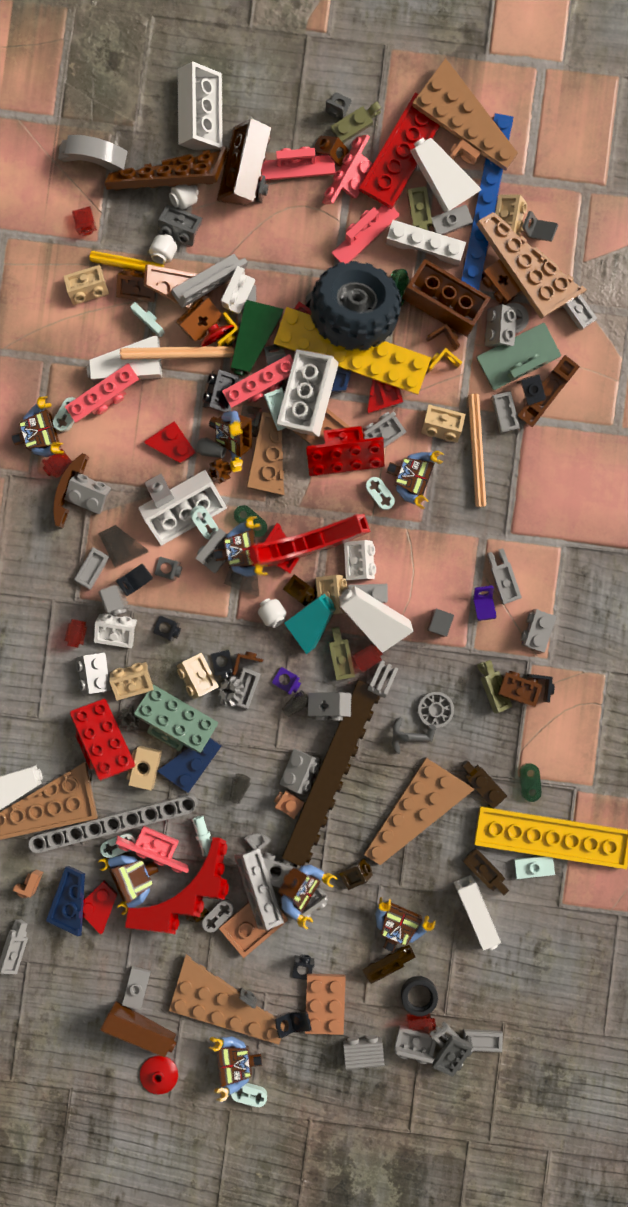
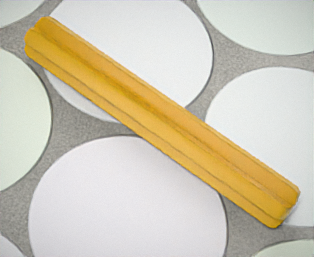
M91 251L89 260L94 263L141 272L145 271L146 265L164 267L160 263L98 251Z

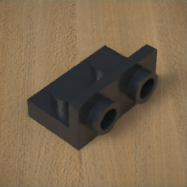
M219 369L212 371L208 376V388L202 399L204 402L203 408H211L223 413L231 411V407L222 391L237 383L239 376Z

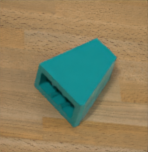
M323 594L284 623L306 654L317 646L336 610L334 603L330 597Z

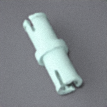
M197 816L192 819L197 834L195 838L199 841L202 856H208L211 847L209 838L211 834L210 831H207L204 816Z

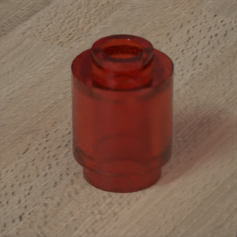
M71 619V622L68 623L64 641L68 642L67 646L79 648V644L83 645L87 627H85L86 622Z

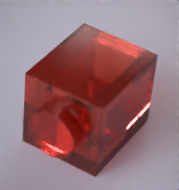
M370 644L352 655L363 673L382 661L380 656L383 654L376 646Z

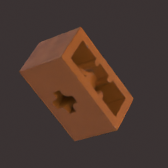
M500 259L484 270L482 281L487 288L490 287L492 289L494 297L499 303L502 302L503 305H506L522 293Z
M202 296L176 323L190 339L196 342L206 335L209 327L220 322L219 318L223 314L208 297ZM200 316L202 317V318H201L202 323H199V319H198V318H199Z

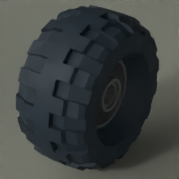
M350 261L349 263L341 262L335 264L334 267H329L320 275L319 281H316L312 291L310 310L315 328H317L319 334L324 339H329L332 345L345 347V350L353 351V349H360V351L368 350L371 346L376 347L380 345L388 336H391L399 318L401 297L396 283L391 277L388 278L387 273L381 268L377 269L369 263L363 264L358 263V261Z

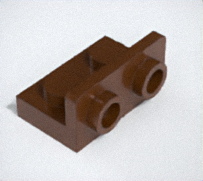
M123 269V271L117 274V298L154 303L156 292L144 286L145 271L141 274L135 273L133 269Z
M514 671L503 673V680L497 695L533 708L536 707L543 685L537 684L538 680L527 677V679L519 677L520 674Z

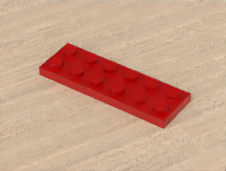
M416 92L359 187L360 192L390 209H393L418 166L410 150L415 148L414 143L423 137L425 141L429 138L433 139L440 128V125L412 106L414 100L419 95Z

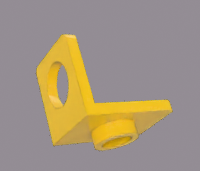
M226 312L223 313V317L229 325H234V329L217 342L218 346L231 344L236 339L235 335L239 333V328Z
M445 348L441 354L436 353L430 360L432 364L427 371L430 373L443 357H446L457 368L461 366L462 361Z

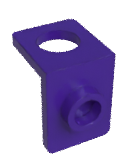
M493 586L474 588L473 601L478 621L496 619L497 617L493 601ZM482 591H488L486 594H479Z
M283 667L279 669L272 681L274 685L288 692L289 695H291L292 691L296 693L301 685L299 682L300 677ZM282 674L289 675V684L282 685L279 682V677Z

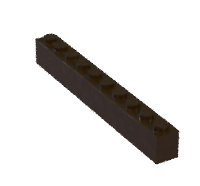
M359 679L351 694V717H343V720H340L282 855L283 859L301 867L305 863L309 864L313 853L310 852L312 846H317L321 836L318 834L321 827L324 828L327 823L328 817H326L328 809L332 810L336 802L333 799L336 792L339 793L344 782L341 781L343 774L347 775L351 767L349 760L351 756L355 757L359 748L356 746L358 739L362 740L366 732L364 725L366 721L370 722L374 711L371 710L373 704H378L381 697L368 690L370 684Z

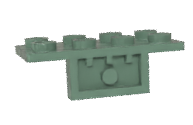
M542 323L516 336L514 346H496L477 356V360L492 389L497 390L560 358L561 353L546 324Z
M153 685L154 690L146 694L134 712V716L150 725L147 733L174 749L181 751L185 745L195 752L201 753L216 729L218 722Z

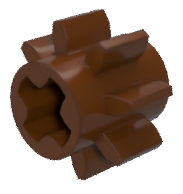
M222 458L209 464V477L214 481L217 480L218 484L231 478L232 469L230 464L226 461L223 462Z

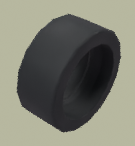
M414 976L403 984L401 1000L405 1010L411 1015L418 1017L426 1016L436 1008L438 993L433 982L428 978ZM416 985L425 986L431 994L429 1003L423 1007H415L408 1000L410 989Z

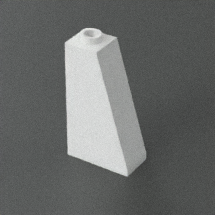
M423 137L414 143L415 148L410 150L444 212L450 211L481 191L480 187L432 138L425 141Z
M152 336L123 348L160 347V340L158 336ZM120 349L90 359V366H87V375L91 377L94 383L103 381L127 363H129L139 379L162 378L161 359L122 360L120 358Z
M355 586L345 590L339 596L342 609L382 653L413 632L409 619Z
M37 765L0 776V810L42 784V773L40 769H37Z
M469 875L453 882L483 951L497 948L501 941L475 880Z

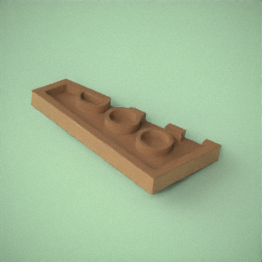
M262 412L246 488L284 496L282 430L277 431L271 414Z

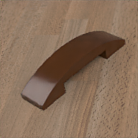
M564 355L542 383L546 400L532 405L526 404L517 417L533 428L580 366Z
M80 454L68 466L58 484L54 499V521L58 527H64L70 511L63 508L69 481L75 473H84L89 460V456L86 454Z

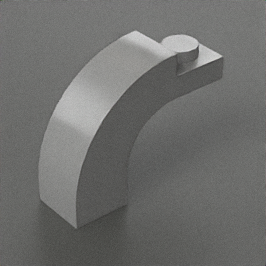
M68 135L67 140H62L58 159L63 162L75 160L89 161L110 171L124 170L128 151L99 138L84 135Z

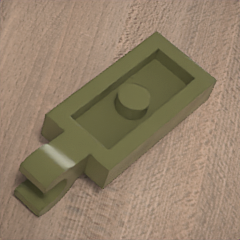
M375 102L367 110L363 106L333 124L331 126L332 132L345 143L373 125L372 118L381 113V106L378 102Z
M427 186L408 189L407 194L412 226L428 230L427 227L432 226Z
M339 627L332 628L334 642H330L329 647L336 680L355 677L348 639L342 640Z
M491 660L477 664L479 671L484 674L481 681L494 714L512 707L510 699L497 695L502 683V677L499 671L494 672Z

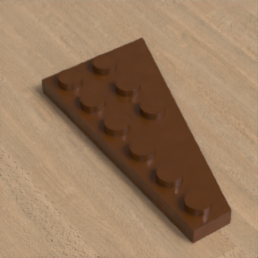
M220 147V151L210 153V150H206L196 157L188 154L162 160V164L152 166L151 163L145 164L139 170L127 168L110 172L104 183L107 190L139 189L141 187L157 188L159 186L175 187L177 185L193 186L203 183L211 185L217 183L228 154L227 147Z

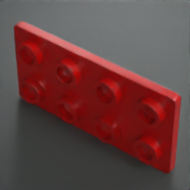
M361 426L324 430L325 444L306 447L309 476L385 466L383 437L364 439Z
M106 699L70 711V716L77 729L75 734L77 742L89 769L95 770L99 781L135 767L134 760Z

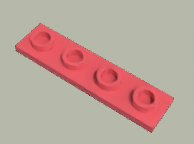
M369 135L358 136L354 139L350 152L342 161V167L335 173L332 185L324 193L323 204H334L341 189L353 199L358 197L360 193L359 187L373 165L371 161L361 154L370 138Z
M301 147L295 150L284 148L276 151L277 159L265 160L261 169L266 181L335 174L333 159L329 155L315 156V148Z
M382 205L378 210L374 207L370 211L366 210L356 224L352 223L346 229L345 241L332 252V255L340 263H349L391 225L392 220H396L400 214L394 208L390 209L385 205Z
M291 355L283 357L224 389L222 392L230 407L233 408L246 400L249 403L251 401L254 403L264 398V394L281 388L280 386L283 385L282 381L290 376L293 364Z
M127 363L64 407L75 423L91 412L94 415H101L109 409L108 406L121 402L124 399V395H126L124 390L140 379L129 363Z
M146 826L142 827L135 843L120 836L116 838V844L124 851H129V849L135 851L137 856L144 859L147 857L154 859L153 862L161 866L165 864L171 866V869L177 873H182V871L188 873L189 871L187 864L172 859V855L179 842L177 839Z

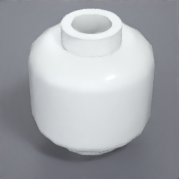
M177 185L172 187L171 193H169L173 206L182 210L196 204L197 195H199L196 185Z
M170 235L155 236L149 249L152 260L160 264L171 262L177 250V245Z
M268 598L260 603L261 607L258 610V615L266 626L276 628L285 621L286 610L279 600H270Z

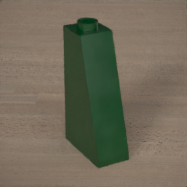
M246 300L231 364V371H234L233 374L243 377L245 374H250L280 321L284 309Z

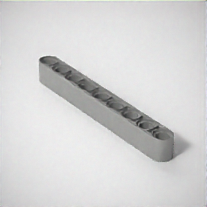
M185 794L101 816L97 819L40 832L29 840V848L34 853H41L190 814L197 807L198 800L193 794ZM190 799L193 802V807L186 808L183 801ZM165 805H173L175 811L168 813L165 810ZM147 809H153L156 816L154 818L148 817L146 814ZM134 814L137 817V822H130L128 815ZM110 819L117 820V828H114L110 825ZM91 824H97L100 829L99 832H93ZM78 829L81 832V836L75 837L72 830ZM54 834H60L62 842L55 841ZM36 838L43 841V847L36 845Z

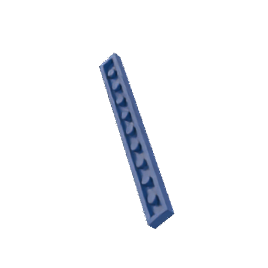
M495 113L493 121L509 140L514 117ZM485 158L480 183L481 191L478 193L461 278L463 282L477 290L480 287L489 242L476 224L480 219L493 212L495 213L503 173L502 168Z

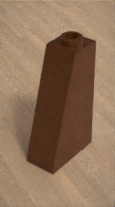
M117 1001L114 1003L100 1029L102 1032L162 1057H165L168 1052L172 1053L177 1043L174 1041L176 1033L136 1011L122 1006Z

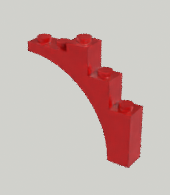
M355 514L341 521L303 534L272 542L250 545L247 547L248 557L253 566H277L294 558L306 557L322 549L334 548L371 531L365 514Z
M217 837L212 838L208 856L199 873L176 896L154 906L128 908L125 928L175 935L179 927L178 915L200 917L204 909L203 898L225 900L229 885L227 883L228 880L221 878V875L224 873L223 860L224 855L227 853L226 841Z

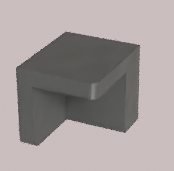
M437 608L434 609L427 630L447 637L454 615Z

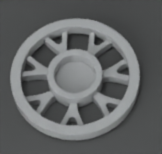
M430 692L420 700L418 714L426 725H435L436 728H439L451 721L454 715V705L446 694ZM434 695H440L439 702H434ZM426 698L432 702L429 706L424 703ZM447 699L450 704L443 707L441 702ZM428 708L429 713L422 715L421 709ZM444 709L451 711L449 717L443 715ZM430 715L434 717L431 724L426 721ZM442 716L444 722L438 724L437 717Z

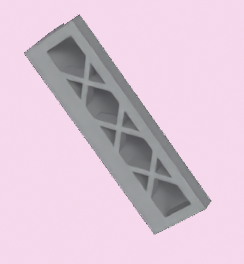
M233 254L173 288L171 293L183 308L230 281L237 266L245 270L248 261L245 258L238 260L236 255Z
M260 848L246 853L235 854L236 863L258 929L269 930L284 923Z

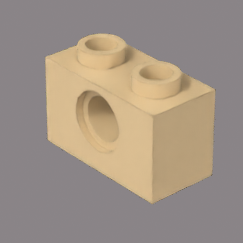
M139 746L137 750H133L132 758L135 767L129 769L127 774V780H130L129 786L146 790L154 788L162 754L161 750ZM140 763L148 765L147 772L140 771Z

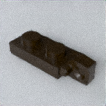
M468 760L462 764L468 772L465 777L493 809L507 797L505 792L479 765L473 767Z
M476 847L462 860L492 891L497 888L503 895L510 891L502 883L505 880L502 873Z
M407 945L401 947L399 951L393 954L386 955L380 961L369 964L362 970L367 980L372 984L405 967L404 963L416 958L411 946Z

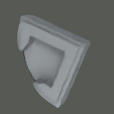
M253 833L244 838L252 849L260 848L261 850L271 842L268 836L260 833Z

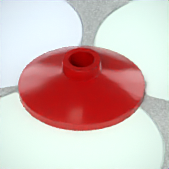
M218 324L209 327L207 329L209 333L200 345L204 347L214 343L234 329V325L219 327Z
M156 1055L148 1058L140 1070V1081L143 1087L153 1094L168 1093L174 1088L178 1080L177 1066L166 1056ZM160 1075L162 1079L156 1080L155 1076Z

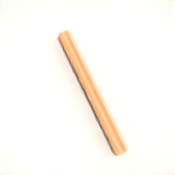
M232 346L120 349V358L122 360L228 358L234 355V348Z
M470 394L468 401L475 506L485 507L486 493L479 394Z

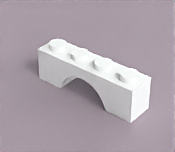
M392 220L386 244L403 250H420L437 257L440 261L459 266L466 242Z

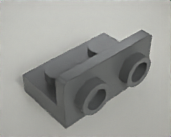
M167 204L158 219L157 232L161 235H170L176 241L193 246L195 235L202 224V218Z
M452 1034L433 1060V1068L453 1077L462 1068L467 1056L469 1057L473 1052L471 1037L467 1035L463 1040Z

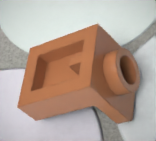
M464 139L459 144L455 143L449 152L453 160L460 154L466 163H472L473 165L477 163L481 155L480 151Z
M285 790L284 793L279 792L274 800L276 802L275 808L277 810L280 809L293 819L305 803L288 790Z
M36 869L31 874L29 873L25 879V885L18 883L14 886L13 891L23 898L33 896L43 872Z

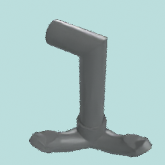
M401 717L394 723L392 746L398 754L401 752L398 744L399 741H433L436 730L435 725H429L427 734L399 731L403 720Z

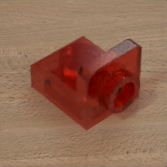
M90 206L72 211L75 229L79 235L88 236L97 231Z
M64 451V454H55L47 460H42V463L45 465L42 468L48 476L53 475L55 478H58L73 461Z
M407 1014L409 1029L421 1030L428 1026L429 1033L436 1030L435 1018H431L430 1014L420 1017Z

